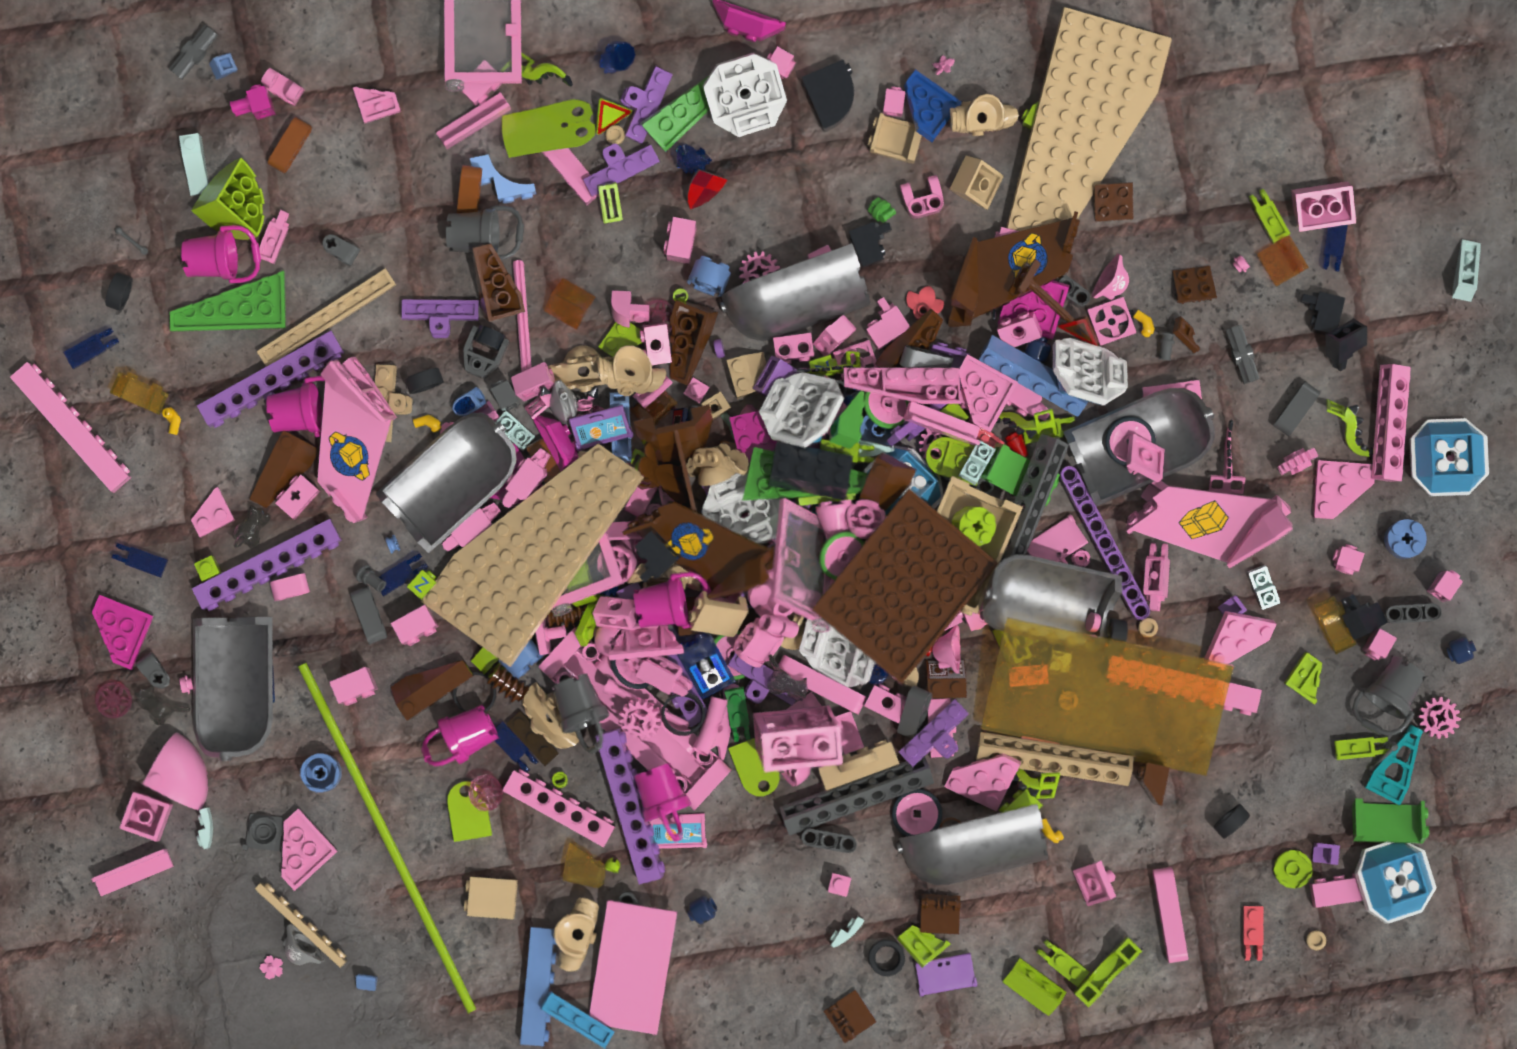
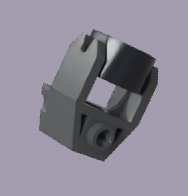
M480 325L479 328L473 326L464 346L465 371L481 379H486L500 366L510 341L505 339L506 336L496 330ZM475 341L499 352L494 358L488 359L474 353L472 345ZM477 363H481L479 368H475Z

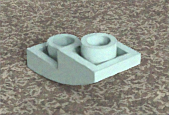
M507 411L496 421V423L500 421L506 428L505 434L522 451L535 438L530 431Z
M980 441V444L974 447L959 476L976 485L996 449Z
M1263 565L1247 571L1261 609L1279 604L1280 600L1275 586L1272 584L1267 566Z
M210 807L199 810L200 814L198 815L201 826H205V829L199 830V835H197L198 844L200 847L203 846V849L210 848L212 843L213 821Z
M858 916L856 919L852 918L846 927L849 929L848 932L840 929L839 932L835 930L830 938L832 941L831 946L835 948L847 941L857 932L864 920Z

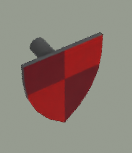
M697 169L687 191V202L690 210L705 204L715 197L728 179Z

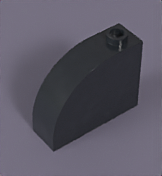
M844 59L801 77V82L823 132L829 131L842 123L848 116L853 104L854 85L850 75L853 72L849 63L845 64Z

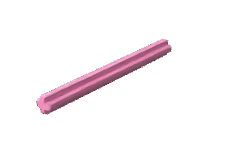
M522 260L513 261L514 283L522 294L525 312L517 314L521 372L532 368L524 263Z

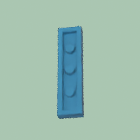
M552 992L548 993L539 1008L602 1048H606L614 1034L613 1030Z

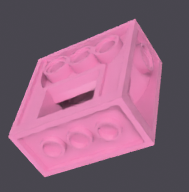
M829 705L753 713L755 747L764 772L842 764L840 726Z

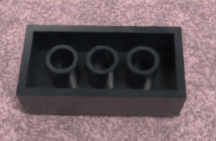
M777 441L773 453L768 486L845 500L853 456Z

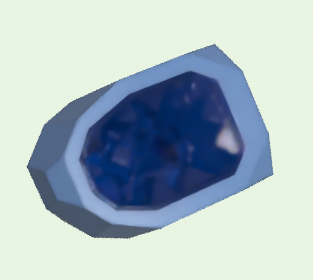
M475 387L458 397L453 403L452 410L458 416H467L486 404L485 396L479 388Z

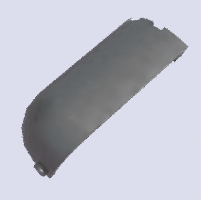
M849 244L741 284L722 295V302L719 303L723 313L727 312L728 317L739 332L751 339L768 341L776 337L790 335L869 306L870 298L866 291L867 286L864 277H860L858 273L860 264L853 244Z
M1169 388L1152 393L1064 431L1067 442L1096 506L1154 482V480L1140 473L1133 475V472L1130 473L1126 466L1115 462L1109 456L1105 445V438L1110 426L1117 420L1124 417H1138L1151 426L1155 434V445L1165 449L1163 478L1201 460L1210 450L1215 438L1212 422L1214 414L1211 408H1206L1203 400L1195 392L1185 388Z
M472 413L458 419L376 492L380 501L397 519L402 517L400 520L406 525L405 528L428 553L436 548L503 487L513 473L516 464V451L511 440L504 432L506 428L500 421L496 423L484 413Z
M1014 555L1004 559L992 573L983 593L982 615L987 624L994 629L1006 633L1099 653L1107 644V632L1110 620H1106L1109 610L1114 609L1118 598L1122 594V576L1030 555ZM1091 612L1097 613L1101 617V625L1095 633L1086 630V619Z
M272 617L231 618L229 622H227V618L193 619V720L195 736L204 754L210 757H219V761H231V757L252 754L263 746L271 732L273 720Z
M1038 804L922 834L899 838L900 842L896 843L899 854L903 853L910 871L920 880L933 885H951L1048 860L1046 839L1042 833L1040 834V829L1043 828Z

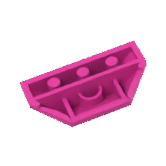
M713 0V7L728 34L733 36L740 34L745 36L746 40L756 42V40L763 41L785 30L786 22L721 0Z
M540 415L533 419L562 472L578 459L577 452H579L575 445L576 442H571L568 437L571 433L567 425L564 424L562 426L560 421Z

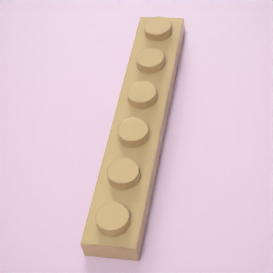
M260 883L255 888L340 968L343 967L347 962L345 959L346 954L339 948L335 950L331 946V940L325 935L321 937L316 932L318 929L311 922L307 924L302 919L304 916L297 909L293 911L288 906L290 903L283 896L278 897L274 893L275 889L269 883Z

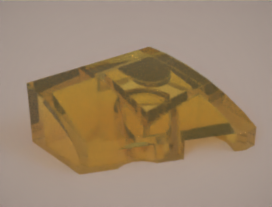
M570 842L565 860L563 881L594 888L601 887L605 881L606 866L602 862L595 860L589 852H583L576 846L577 843Z

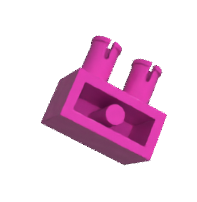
M254 85L250 87V90L246 91L247 95L245 98L230 101L232 112L235 113L236 117L252 112L257 120L276 115L270 93L265 86Z

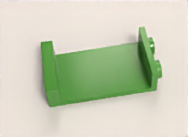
M996 443L994 447L996 450L980 478L1017 496L1030 460L1009 449L1010 447ZM1057 474V477L1055 479V482L1053 484V487L1051 489L1045 506L1049 504L1051 499L1050 495L1053 489H1055L1059 483L1058 478L1060 474Z
M1355 799L1352 803L1353 841L1423 844L1426 837L1428 838L1429 827L1426 826L1428 807H1425V801H1421L1419 805L1367 804L1363 803V799Z

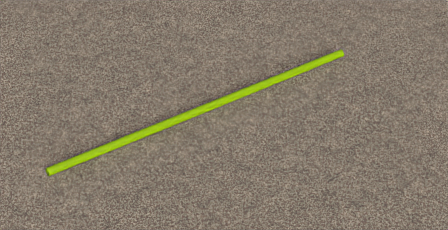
M307 663L298 667L460 999L467 1013L476 1010V1007Z

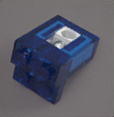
M700 632L690 642L684 641L680 643L683 646L684 654L677 655L702 700L736 682L710 633ZM709 656L714 666L711 667L707 659L704 658ZM697 662L700 663L701 669L703 668V672L701 673L697 665L695 664ZM711 673H715L716 678L712 681H708L707 676Z

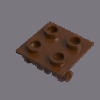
M1133 182L1095 184V222L1133 219Z
M1210 266L1172 270L1177 291V303L1182 305L1191 301L1195 303V301H1212V299L1217 298Z
M922 894L920 933L959 935L960 896Z
M856 990L823 1011L844 1043L853 1040L858 1034L877 1022Z

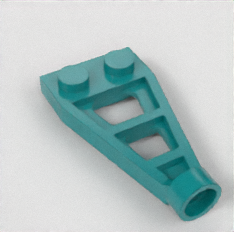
M1409 725L1406 733L1397 742L1398 749L1392 751L1374 769L1364 788L1397 805H1401L1409 789L1420 737L1424 731ZM1402 746H1406L1411 750L1407 762L1396 758V754ZM1392 763H1397L1403 768L1401 780L1398 782L1385 776V770Z

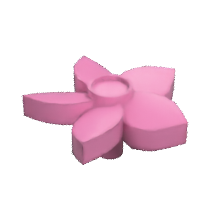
M942 56L940 63L932 64L933 67L938 68L936 74L939 75L943 70L945 73H950V67L953 66L955 60L946 59Z

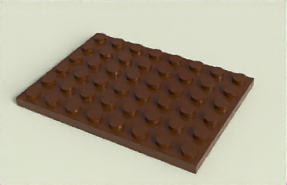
M908 489L811 610L897 682L903 684L999 563L913 491Z

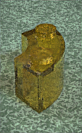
M119 372L109 393L160 415L169 395L162 391L163 387L152 383L151 386L137 380V375L127 372L126 375Z
M1335 596L1314 605L1320 626L1335 654L1356 645V640H1353L1342 618L1345 610L1341 601L1338 602Z

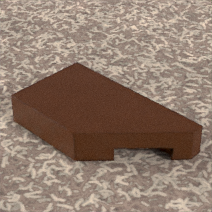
M1181 316L1177 317L1172 333L1193 353L1199 352V345L1195 343L1193 335H1195L1193 327Z

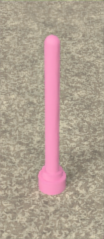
M610 678L602 691L608 695L616 694L628 701L632 699L635 703L640 698L618 687L616 681ZM654 705V709H660L657 715H661L662 708ZM665 710L667 720L683 728L689 727L688 721Z

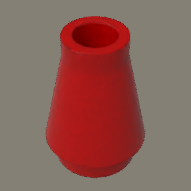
M1016 431L1004 437L1006 440L1005 444L1013 452L1023 457L1029 455L1022 433L1016 434Z

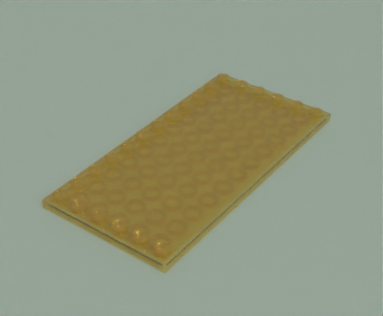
M1007 617L981 729L1046 743L1133 756V761L1170 767V769L1207 776L1234 666L1233 664Z

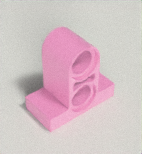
M842 315L820 334L813 345L824 357L828 356L857 328L845 315Z

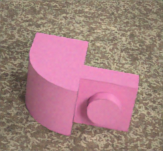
M612 291V316L619 325L630 328V321L638 323L649 322V305L631 304V291Z

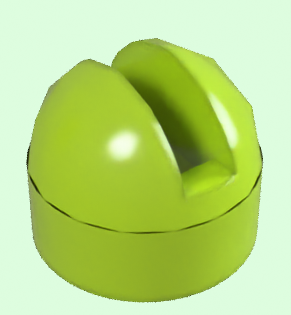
M678 288L673 292L674 301L686 302L688 293L685 289ZM685 293V296L679 298L675 297V295Z
M557 772L553 775L552 782L555 787L563 788L567 785L568 778L565 773ZM565 779L564 782L556 784V781Z
M613 857L609 858L605 862L604 869L618 873L620 861L617 859L615 863L613 862Z

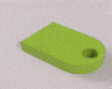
M949 437L938 438L929 445L926 451V462L932 472L950 479L953 476L972 486H977V484L974 485L959 476L975 445ZM936 448L941 451L939 459L931 457L930 452L932 449Z
M755 738L728 748L746 791L755 796H766L777 788L780 779L779 771L764 772L756 752ZM762 780L767 781L770 785L766 792H762L758 788V784Z
M470 781L456 784L450 790L447 801L454 842L492 836L487 798L482 787ZM464 785L469 786L471 789V793L467 797L462 796L460 793V789Z

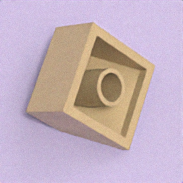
M965 156L949 190L959 197L988 210L1004 176L983 160Z
M764 353L748 354L726 360L737 399L758 394L757 391L753 390V387L767 364Z

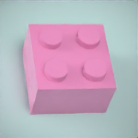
M673 217V221L668 223L667 236L670 237L669 241L665 240L664 254L667 255V260L690 264L696 232V221Z
M426 605L391 623L401 643L408 646L418 643L420 641L419 637L423 635L428 637L436 633V628L439 627L432 612Z
M368 667L330 682L338 704H344V706L356 703V698L361 696L362 698L375 695L374 691L378 690Z
M133 792L120 829L153 841H160L173 804L140 792Z

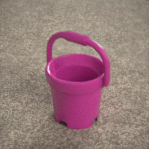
M221 226L217 234L184 239L185 241L182 242L181 257L182 261H185L188 266L183 267L187 277H221L224 280H229V283H243L252 280L260 269L261 256L259 244L256 242L254 235L243 226ZM230 230L242 231L251 239L255 269L247 277L236 278L238 255L235 238Z
M322 376L305 378V383L300 388L267 396V413H270L271 419H269V424L273 432L308 430L314 433L315 437H321L322 404L318 389L312 382L325 381Z
M693 572L672 574L667 582L634 590L636 614L639 617L641 616V620H638L640 627L675 624L678 627L682 626L683 629L691 628L690 623H688L687 603L680 578L693 577L699 580L703 585V591H706L707 595L711 592L710 586L707 585L705 579Z
M481 704L451 718L447 716L437 721L439 727L430 732L422 743L421 752L424 761L432 766H442L454 760L458 764H462L469 759L470 755L498 739L499 736L496 735L497 731L489 714L485 715L483 711L485 710L484 706ZM441 732L453 756L442 761H432L427 744L434 735Z
M670 763L634 776L644 808L642 812L644 821L649 822L661 817L664 827L674 842L682 840L683 830L677 811L690 806L692 803L689 797L684 795ZM673 814L678 833L674 834L665 815Z

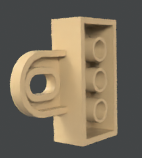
M886 740L874 744L875 748L868 749L867 746L856 750V755L850 756V753L842 755V764L818 768L825 790L899 764L892 743H887Z

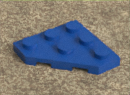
M915 70L906 81L904 88L916 132L930 142H933L951 119L949 109L960 106L961 101Z

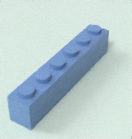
M993 335L984 346L979 361L1012 378L1020 385L1077 417L1087 405L1088 401L1060 393L1057 376L1050 367Z
M531 927L520 1044L544 1046L545 1042L549 1040V1030H546V1023L550 1022L551 1015L539 1008L548 993H553V991L549 990L550 983L554 984L555 972H551L552 964L556 963V953L553 952V946L557 945L554 938V928Z

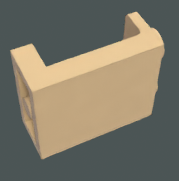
M880 113L879 118L875 117L873 128L876 129L874 136L870 135L868 146L871 147L870 152L914 164L922 135L916 132L913 123L887 117Z
M702 591L695 600V606L688 614L691 630L735 637L748 613L746 598L739 596L735 604L709 600L706 596V591Z
M471 876L470 880L466 881V892H469V898L465 900L464 911H467V916L515 919L518 880Z

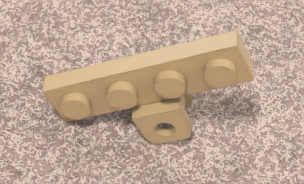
M376 365L375 384L394 414H410L412 412L413 399L409 396L395 393L397 366ZM393 420L391 421L385 442H391Z

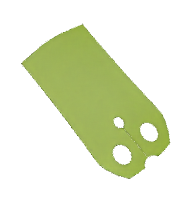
M572 99L503 115L502 135L508 157L572 148L586 144L595 136V124L590 120L591 115H593L590 104ZM576 107L584 109L583 115L579 117L574 116L572 111ZM566 122L568 126L563 128L561 124ZM578 128H586L588 130L587 135L578 137L576 135Z

